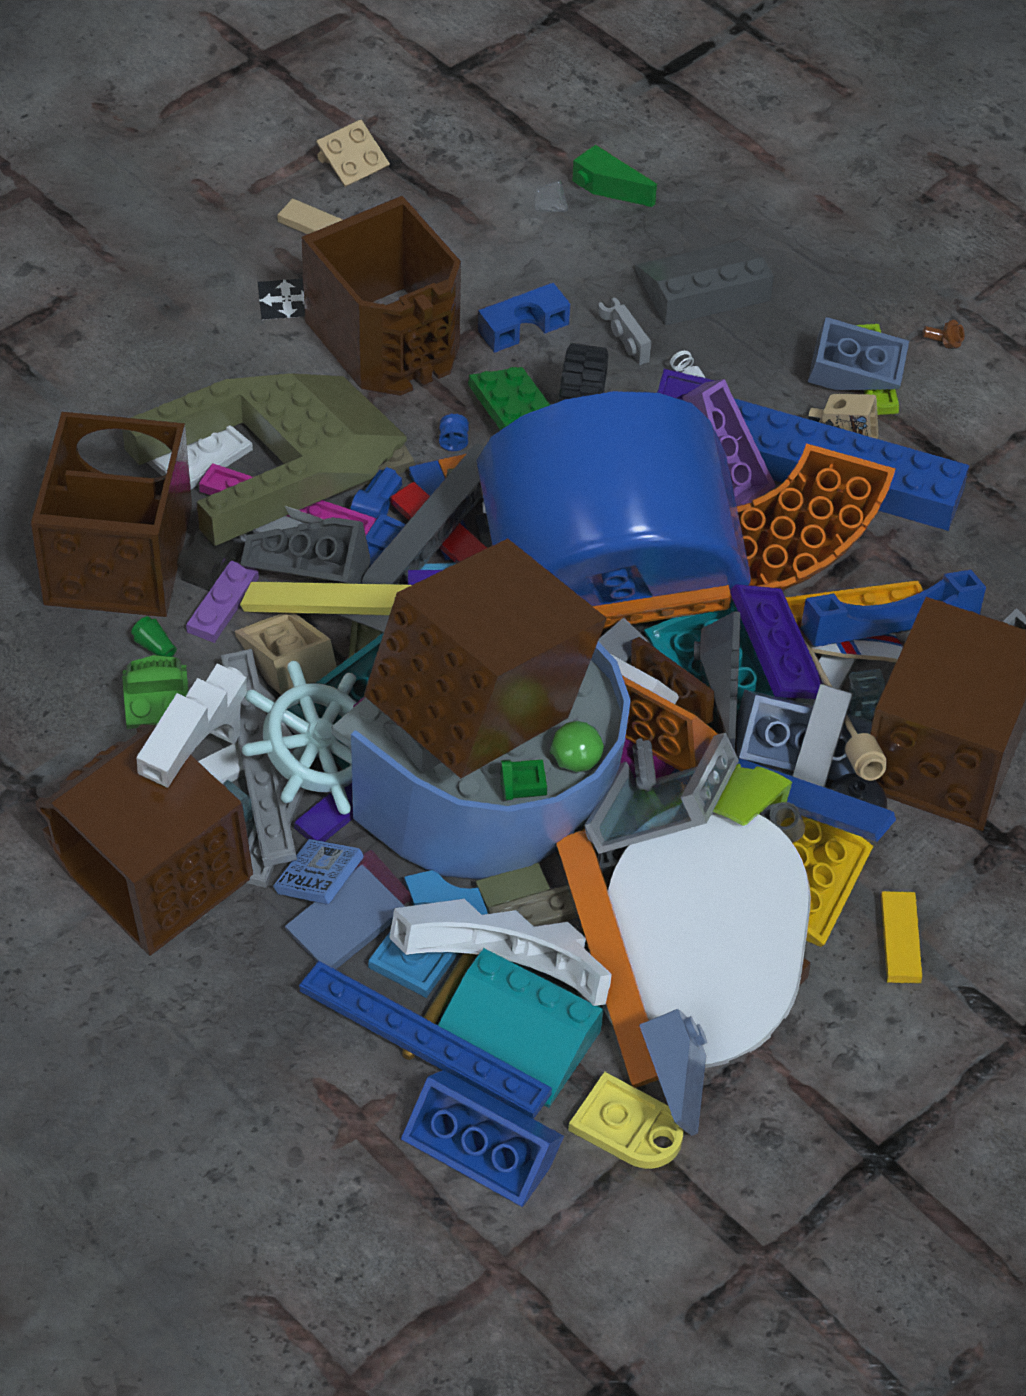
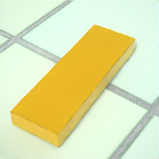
M882 891L881 909L887 982L921 983L922 966L916 893Z

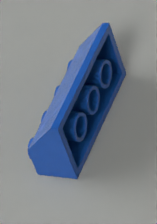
M442 1070L427 1077L401 1140L523 1207L550 1169L564 1135Z

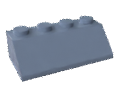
M744 689L736 719L737 757L794 771L814 706ZM847 714L857 734L871 733L873 722L863 717ZM845 723L827 779L835 780L845 774L856 773L845 753L846 743L852 738Z

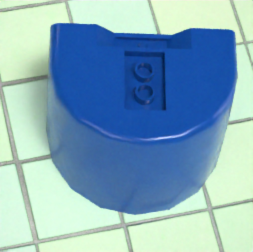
M613 391L565 399L516 419L489 439L476 460L492 546L508 538L591 606L729 585V589H731L736 584L749 585L751 581L726 453L711 421L693 403L664 394L649 392Z

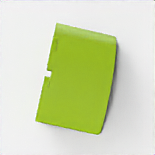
M737 764L713 812L723 815L740 825H747L767 806L787 802L792 781L763 767L756 766L754 769L741 768L740 764ZM679 799L658 819L680 810L683 805L682 800Z

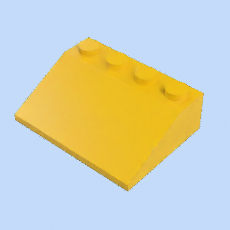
M801 815L805 824V832L798 841L793 842V845L803 861L810 884L811 904L806 941L822 947L825 945L867 861L873 845L861 836ZM785 819L780 826L787 827L791 825L795 819Z

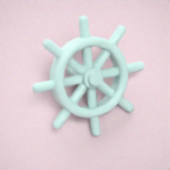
M291 661L288 663L287 669L294 687L283 693L276 702L271 701L253 689L247 691L245 695L246 700L265 711L267 715L263 725V741L245 744L242 747V753L245 756L268 754L275 768L288 779L280 797L284 803L293 801L299 787L316 792H332L339 813L346 815L351 809L344 787L352 783L351 749L338 742V739L332 735V726L338 714L343 717L356 704L348 696L356 681V677L353 673L345 674L337 689L325 684H307L300 664L297 661ZM314 703L327 707L322 718L318 717ZM300 704L306 721L287 709ZM283 722L301 734L283 737L281 723ZM296 748L292 753H290L288 750ZM332 753L351 765L338 772ZM319 757L324 772L310 769L315 758Z

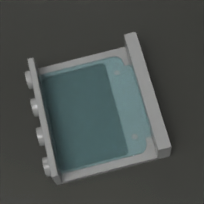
M726 732L713 736L697 767L656 778V784L653 785L651 791L639 789L628 763H621L609 791L595 807L585 824L587 838L594 844L598 854L706 824L739 762Z

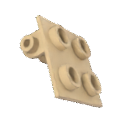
M361 119L316 141L321 149L317 154L321 163H330L345 187L390 165Z

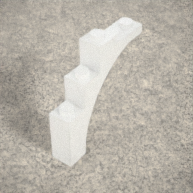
M217 663L206 682L197 678L186 697L177 693L137 756L138 774L168 788L190 754L209 733L235 744L240 736V703L247 693V677L243 676L236 668H226Z
M465 899L394 908L389 938L406 955L427 952H455L479 955L482 949L485 948L511 962L531 967L565 982L579 991L593 1006L606 1004L612 974L585 950L586 938L569 922L534 927L516 910L481 915Z

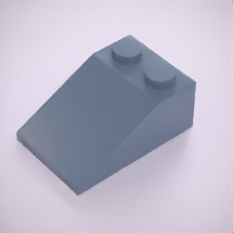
M826 317L816 340L808 383L833 390L899 389L909 341Z
M679 1009L644 1022L639 1026L675 1124L693 1136L698 1134L706 1064V1053L703 1045L707 1043V1039L701 1025H696L692 1016L687 1017Z

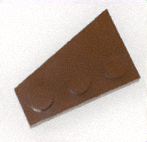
M641 637L631 640V666L657 679L678 694L679 698L675 705L696 715L706 724L714 721V690Z

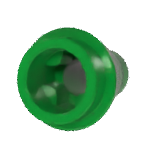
M145 616L131 630L134 642L157 656L173 657L177 651V647L171 642L157 619Z

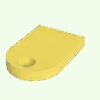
M606 1072L602 1074L570 1121L568 1131L633 1166L646 1169L658 1168L671 1162L679 1153L683 1140V1129L675 1124L668 1105ZM664 1136L669 1138L673 1144L667 1148H661L655 1145L653 1140Z

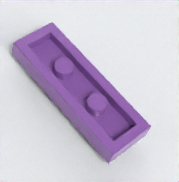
M231 560L187 622V633L215 643L240 607V603L250 583L257 582L259 579L258 570L241 566L240 563Z

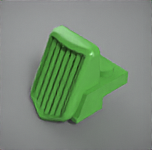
M152 655L131 661L127 665V670H123L122 678L127 729L137 728L140 725H157L177 693L186 697L189 692L187 666L181 665L180 659Z

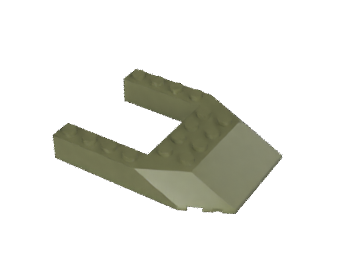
M290 373L225 379L131 417L185 423L187 445L195 443L199 439L212 436L211 434L224 431L228 426L233 427L244 423L284 463L279 467L196 501L199 530L214 546L289 515L285 506L300 510L372 479L378 473V467L383 461L388 462L392 458L394 451L400 449L407 441V436L344 376ZM122 429L125 450L139 465L172 452L164 443L149 435Z

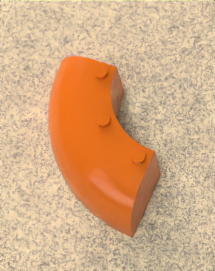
M806 443L798 464L778 488L752 500L751 503L737 506L751 575L749 586L781 588L784 591L810 579L839 559L862 536L876 516L889 490L896 468Z

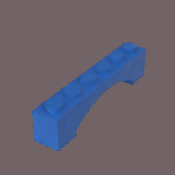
M972 570L944 574L943 579L932 587L914 596L887 604L868 606L840 602L834 593L810 597L805 600L800 629L814 647L881 636L894 632L909 631L916 620L925 597L943 601L946 604L967 611H973L980 615L986 586Z

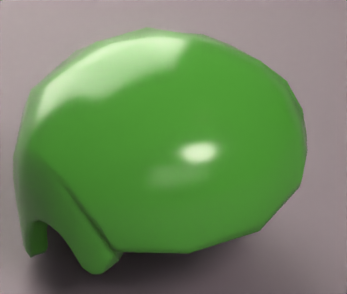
M582 721L565 723L555 732L550 746V754L554 755L559 767H565L574 772L590 770L600 761L604 750L603 741L598 731L590 724Z

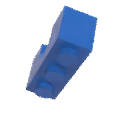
M554 282L478 310V332L494 353L519 344L520 324H535L546 334L567 326L570 322V303Z

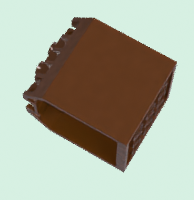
M403 195L301 237L305 322L361 389L402 396L413 391V385L409 381L415 378L422 385L433 381L432 373L437 379L451 374L460 346L461 261ZM402 289L408 293L388 305L373 303Z
M140 725L136 728L137 734L126 742H117L106 751L99 752L92 761L81 769L70 773L67 779L60 783V790L49 798L40 797L35 803L37 811L48 823V826L42 829L44 838L69 877L151 956L247 883L253 875L242 802L191 754L168 788L138 774L137 756L157 726Z

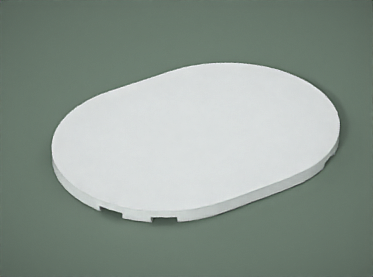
M680 810L658 819L643 831L673 823ZM712 812L706 824L629 845L615 867L608 893L649 1020L679 1009L687 1017L692 1016L695 1024L701 1025L707 1039V1043L703 1045L706 1053L705 1068L724 1065L747 1052L751 1053L765 1043L782 1020L786 1019L799 990L810 915L811 894L808 875L797 849L779 827L759 814L747 825H740L715 812ZM607 1004L602 1005L604 1011L612 1023Z

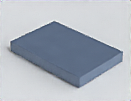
M362 864L352 872L329 904L314 902L286 924L285 928L286 932L316 962L321 961L336 970L392 924L394 908L405 906Z

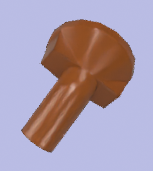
M950 320L945 323L944 330L925 326L922 337L943 341V345L946 348H959L962 341H964L965 332L961 324H958L956 320Z

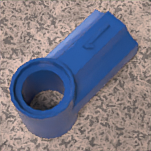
M386 467L383 470H379L366 490L361 489L356 493L351 504V510L374 518H378L381 513L387 515L391 502L390 497L401 488L402 478L391 468Z

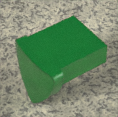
M510 759L501 760L500 783L503 797L506 801L513 800V798L547 795L543 759L511 762Z

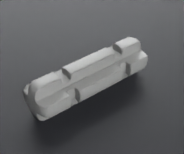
M642 738L636 740V744L632 746L637 787L651 791L653 785L656 784L652 745L649 740L643 741Z

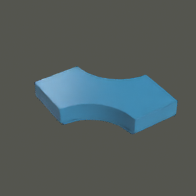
M433 870L405 877V886L412 906L465 899L481 915L488 914L479 888L466 889L453 886Z

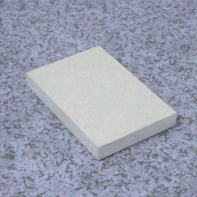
M228 426L224 431L211 434L212 436L199 439L197 442L187 445L191 489L199 485L212 463L227 467L252 451V443L235 428ZM172 452L147 463L163 476L167 473Z

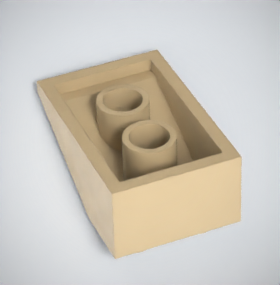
M281 613L235 631V635L245 650L252 649L255 665L267 684L281 695L294 687L287 669L288 663L291 661H297L300 664L307 684L316 683L336 668L331 639L295 613Z

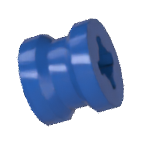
M459 414L444 416L440 420L439 444L441 447L448 451H460L466 448L468 445L467 432L469 431L467 418Z

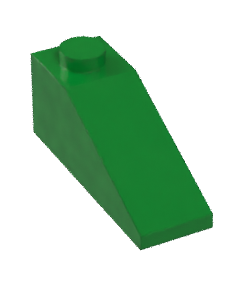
M592 146L573 160L572 181L588 192L649 207L655 205L657 183L599 146Z

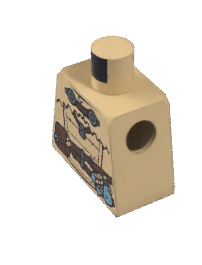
M832 394L827 401L825 409L811 408L809 411V420L878 439L876 395Z

